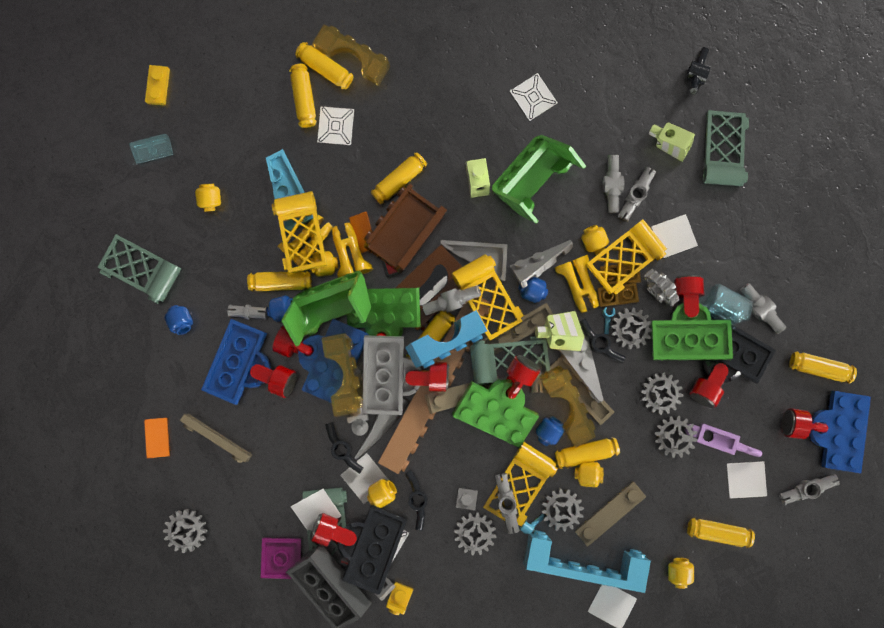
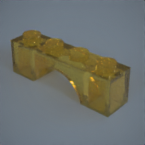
M324 24L312 43L314 48L330 59L340 53L355 55L362 63V77L379 86L390 68L388 58L381 53L375 54L365 44L360 45L356 43V40L350 35H342L336 27L332 25L328 27Z
M345 333L322 337L324 357L336 361L343 371L342 386L331 396L334 416L341 417L361 413L360 408H363V402L357 392L360 384L358 376L355 377L354 374L356 360L351 355V349H353L352 338H349Z
M559 365L539 375L550 397H561L569 402L570 414L563 427L574 447L576 448L595 438L596 435L593 430L596 428L592 420L587 419L586 414L588 411L584 403H580L578 400L580 394L575 386L572 387L570 383L572 377L567 369L564 370Z

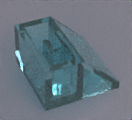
M716 284L713 286L703 306H706L711 313L715 315L721 314L725 317V320H731V323L735 324L749 321L753 301L721 284Z

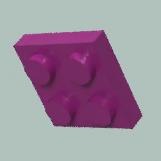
M263 537L261 578L292 579L286 571L301 559L302 538Z

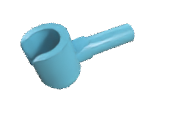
M605 307L602 312L605 318L604 334H609L611 318L615 314V309L612 308V315H608L606 313L607 307Z
M541 514L531 524L525 521L520 530L525 534L532 533L535 526L543 520L545 515Z

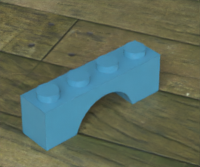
M476 310L454 322V335L449 342H438L429 335H426L410 343L405 348L415 367L423 366L425 369L435 363L434 359L439 357L442 360L450 356L451 350L456 349V351L467 347V342L472 341V343L479 341L483 338L482 334L487 332V329Z

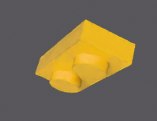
M149 65L145 96L147 104L166 105L169 67Z

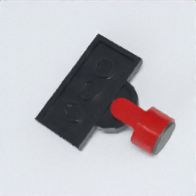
M710 312L711 320H723ZM731 324L733 359L704 360V370L709 377L707 380L703 378L697 379L690 392L691 398L705 407L716 408L724 394L723 389L720 388L723 383L731 382L740 375L755 384L759 383L776 350Z
M371 505L364 523L355 522L343 528L337 525V518L325 513L319 514L310 534L311 541L325 547L329 545L331 540L337 542L339 553L344 559L349 561L342 581L380 595L407 519Z

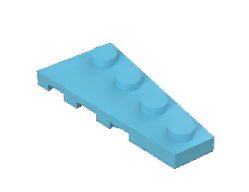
M283 149L266 157L275 199L305 193ZM313 215L306 216L302 223L305 224L311 221ZM293 220L284 221L285 229L292 231L296 222Z

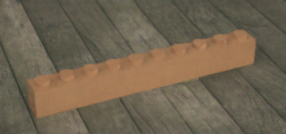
M481 298V302L488 303V304L491 303V302H489V301H487V300ZM467 302L463 304L455 322L472 313ZM480 304L478 309L480 316L487 317L490 307ZM454 323L443 342H449L452 339ZM472 341L467 342V347L456 351V349L451 350V355L442 360L439 357L433 360L434 362H447L449 364V386H451L455 378L452 375L455 368L460 369L465 360L461 357L464 351L469 352L470 346L473 345ZM420 386L382 454L378 462L379 464L397 474L401 470L403 472L406 470L410 462L406 459L410 453L414 455L419 445L416 443L418 437H423L428 429L425 426L427 420H432L436 412L429 413L425 395L437 391H429V386Z

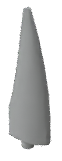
M403 397V411L410 403L405 397ZM376 414L371 429L354 458L357 459L370 449L401 415Z

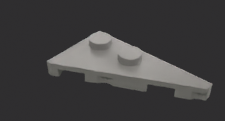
M441 240V245L445 249L469 263L484 254L491 256L496 264L494 269L500 281L505 282L507 244Z
M569 240L543 252L535 253L524 260H518L515 264L510 265L511 271L522 288L528 286L527 281L531 277H539L542 272L557 262V256L561 253L566 255L574 248L573 243Z
M584 336L581 351L558 349L564 357L562 358L563 361L570 366L573 374L589 389L588 393L597 403L604 401L588 337Z

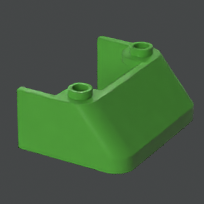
M539 135L532 139L495 181L492 190L520 216L537 223V218L532 214L535 206L531 200L533 195L554 172L558 174L565 173L572 165L584 169L586 165L570 145L544 135Z
M361 271L347 274L304 290L293 298L281 321L295 346L300 345L304 335L308 334L310 336L317 333L321 323L352 313L355 317L358 316L361 323L366 321L371 304Z

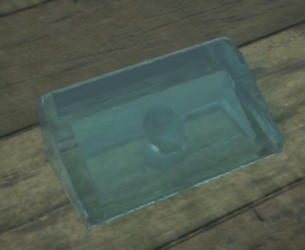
M167 134L129 143L136 164L174 155L170 138Z

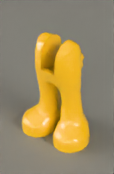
M318 215L319 225L324 219L320 215ZM314 218L306 225L307 227L310 228V226L314 222ZM329 222L320 229L322 240L329 235L333 228ZM304 228L298 237L302 239L308 230ZM311 232L307 239L311 237L309 244L314 246L318 239L317 235ZM295 238L292 242L288 243V247L295 250L300 241ZM281 242L277 247L285 254L283 242ZM306 245L299 254L306 258L312 248ZM295 255L292 261L300 266L304 259Z
M344 223L348 238L341 240L338 227L334 226L332 228V236L340 261L337 277L339 278L354 272L347 254V246H349L355 271H361L362 274L371 272L373 267L371 263L363 259L352 225Z
M588 254L572 260L581 279L582 289L576 279L571 261L554 267L557 274H561L566 278L575 304L581 313L587 312L583 300L586 296H588L593 309L599 306L597 294L586 266L589 262Z

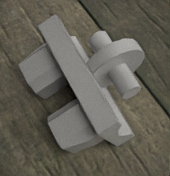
M363 404L350 406L351 417H347V421L352 423V432L358 436L364 435L368 431L366 420L370 419L369 414H363Z

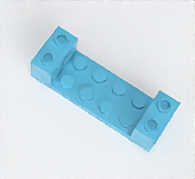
M534 530V533L528 535L523 561L526 570L642 593L646 591L651 561L641 551L630 549V552L624 551L619 574L617 570L607 569L602 571L594 565H587V568L582 567L580 563L568 561V564L562 563L558 558L549 557L552 541L546 535V532Z

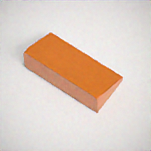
M366 211L349 218L350 224L355 231L361 254L370 252L364 248L366 242L364 238L370 230L372 231Z
M145 419L147 458L170 456L168 419Z

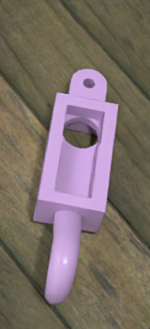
M700 424V427L694 425L692 431H697V434L693 435V437L698 439L697 443L735 455L736 450L752 456H762V451L740 443V436L706 424ZM684 428L685 433L689 435L688 430ZM706 430L712 431L714 435L713 439L709 442L703 439Z

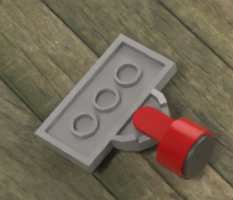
M364 336L363 414L402 415L403 396H410L416 393L420 386H429V391L446 392L448 390L449 364L447 362H435L430 366V371L422 370L421 366L416 368L411 358L404 356V337Z

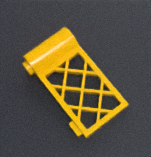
M313 191L274 199L272 211L274 215L278 216L286 257L282 259L284 270H288L289 273H295L327 266ZM313 215L314 222L309 228L302 221L306 216ZM293 220L296 222L291 232L285 229L284 221ZM300 225L308 230L302 239L294 234ZM311 232L317 235L318 239L314 246L305 241ZM292 236L300 241L295 250L288 247V242ZM303 243L312 248L306 258L297 253ZM314 251L321 254V262L313 263L309 260ZM295 255L304 259L300 266L292 268L291 261Z
M641 220L589 261L586 266L609 294L614 293L616 295L625 288L623 284L651 261L654 259L659 261L666 255L665 250L667 248L648 224ZM626 237L631 240L632 249L623 248V240ZM610 250L619 251L618 260L609 259ZM622 251L632 253L631 262L622 261ZM635 253L642 254L646 261L643 264L635 263ZM596 261L605 262L604 271H598L593 263ZM608 262L618 264L617 273L608 272ZM621 264L631 266L629 275L621 274ZM607 275L617 277L616 285L613 288L607 283Z
M484 254L454 271L451 275L461 290L482 283V286L479 287L481 296L478 297V301L472 299L467 301L472 312L476 310L478 312L480 304L490 306L487 317L480 316L481 319H486L484 323L486 329L488 328L489 321L499 323L495 333L490 334L488 329L485 332L487 339L490 341L521 323V317L524 315L519 306L514 307L494 269V266H496L494 259ZM493 277L496 283L494 291L484 288L486 280ZM483 291L493 293L491 304L481 302ZM496 294L504 297L505 303L503 308L494 305ZM493 308L502 310L500 321L490 318ZM506 311L513 313L516 319L510 324L503 322Z
M525 442L518 448L514 458L504 472L507 473V476L508 474L510 475L508 482L511 481L516 508L519 513L517 522L521 527L528 517L525 513L549 476L553 477L558 470L556 461ZM514 464L522 468L524 475L512 478L511 469ZM535 476L540 479L536 487L529 488L527 477ZM524 478L527 489L515 491L513 481ZM496 485L483 508L505 521L502 513H500V509L495 510L489 506L493 499L498 498V495H496L498 487ZM528 492L529 500L527 503L519 504L516 494Z

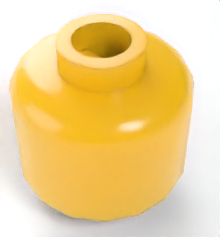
M214 183L201 184L195 190L196 204L199 208H204L205 212L215 211V207L221 205L220 189L214 186Z
M593 225L583 230L584 233L581 239L587 252L599 254L605 250V247L609 244V239L603 227Z
M325 251L327 266L310 269L311 273H314L315 276L333 275L335 268H338V259L333 257L330 251ZM315 252L309 260L313 263L321 262V254Z
M598 462L582 463L579 467L575 468V479H578L581 486L596 488L600 483H603L604 468Z
M380 479L369 486L367 499L371 505L383 508L395 500L396 487L390 480Z
M674 558L668 565V580L676 588H687V585L694 582V565L689 562V559Z

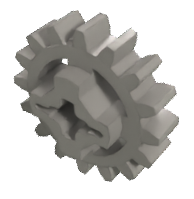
M651 269L644 275L648 285L647 289L657 301H664L670 307L679 301V296L675 291V284L664 273L658 274L656 270Z
M626 308L623 309L624 314L621 312L617 313L619 318L612 319L615 325H611L610 328L614 329L615 332L611 333V336L616 335L615 343L621 341L620 347L627 345V348L630 350L634 345L638 349L640 348L639 343L646 345L644 339H651L648 332H652V329L648 325H651L652 321L647 322L648 314L642 316L643 310H639L636 313L635 308H631L630 312ZM632 316L637 317L641 322L635 321ZM624 318V325L619 329L620 322ZM630 325L639 326L638 328H635L633 332L624 331L625 329H628ZM641 329H644L642 336L639 337ZM621 335L629 337L631 341L624 339Z
M655 373L653 374L654 379L647 377L648 383H642L645 390L640 391V393L644 394L641 401L647 402L644 405L645 408L651 406L650 412L654 413L657 409V413L662 415L663 410L666 414H670V408L676 410L675 404H681L678 397H683V394L679 393L682 386L676 385L679 382L678 379L672 381L673 375H668L666 378L665 373H661L660 377ZM657 381H663L660 386L653 385ZM655 390H663V394L667 397H660V394ZM649 392L652 394V401L650 399ZM663 402H670L668 405L660 407Z
M670 416L669 422L663 419L664 426L658 425L657 427L660 429V432H655V435L659 436V439L655 440V442L661 443L658 449H665L664 455H668L669 452L672 453V458H675L676 454L683 458V452L689 455L688 449H695L692 442L698 441V439L693 438V435L697 434V431L691 430L694 425L690 424L688 426V419H685L683 422L680 421V416L677 417V420H673V417ZM674 424V429L670 432H664L668 426ZM681 425L688 430L689 435H684L681 431ZM678 428L679 436H682V439H678L676 446H674V440L670 436L674 435ZM663 439L670 441L671 449L665 445ZM681 443H688L685 448L678 450V446Z
M559 488L557 494L552 490L551 497L545 496L548 501L542 502L545 509H542L541 513L546 514L543 520H550L548 526L552 527L555 525L556 531L562 527V530L566 532V527L568 526L574 529L572 524L576 523L579 525L580 523L577 518H583L579 511L584 510V507L578 505L582 500H575L577 494L573 493L570 495L569 489H566L565 493H563L562 489ZM559 497H567L564 501L555 500ZM573 503H574V506H575V513H574V515H573L572 512H571V507H572ZM556 504L561 507H565V510L569 515L562 512L560 513V510L558 509ZM550 505H552L554 509V513L552 514V516L550 515ZM561 519H568V520H569V521L564 522V523L558 522V521H560Z
M185 509L182 514L179 510L176 512V516L173 514L169 516L171 521L165 522L168 528L164 529L163 532L168 533V536L164 540H170L169 547L175 545L174 551H178L181 548L182 553L187 552V549L191 552L195 550L194 546L197 548L201 546L199 541L206 539L202 535L207 532V529H203L206 522L200 521L202 515L195 516L196 511H192L189 514V510ZM175 523H176L177 527H176L175 531L173 532V528H174V525H175ZM192 528L187 533L179 534V532H181L183 529ZM197 530V536H196V538H194L193 535H194L195 531Z
M469 512L468 518L462 516L463 522L456 523L459 529H454V533L459 535L454 538L455 541L460 540L459 548L465 547L464 553L471 550V555L473 556L475 551L482 555V549L488 552V544L494 545L491 538H496V534L492 533L496 528L495 526L490 527L492 520L486 521L485 514L479 517V512H476L475 516H472L471 512ZM473 521L471 526L468 528L464 527L468 522ZM480 522L485 524L488 531L482 530V528L480 527ZM476 526L480 535H477L474 541L470 532H474ZM462 536L468 537L470 545L463 540ZM482 539L486 540L482 545L478 546Z

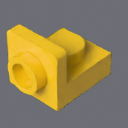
M395 581L394 585L396 587L391 591L386 608H389L388 611L392 614L399 615L401 613L404 615L413 588Z

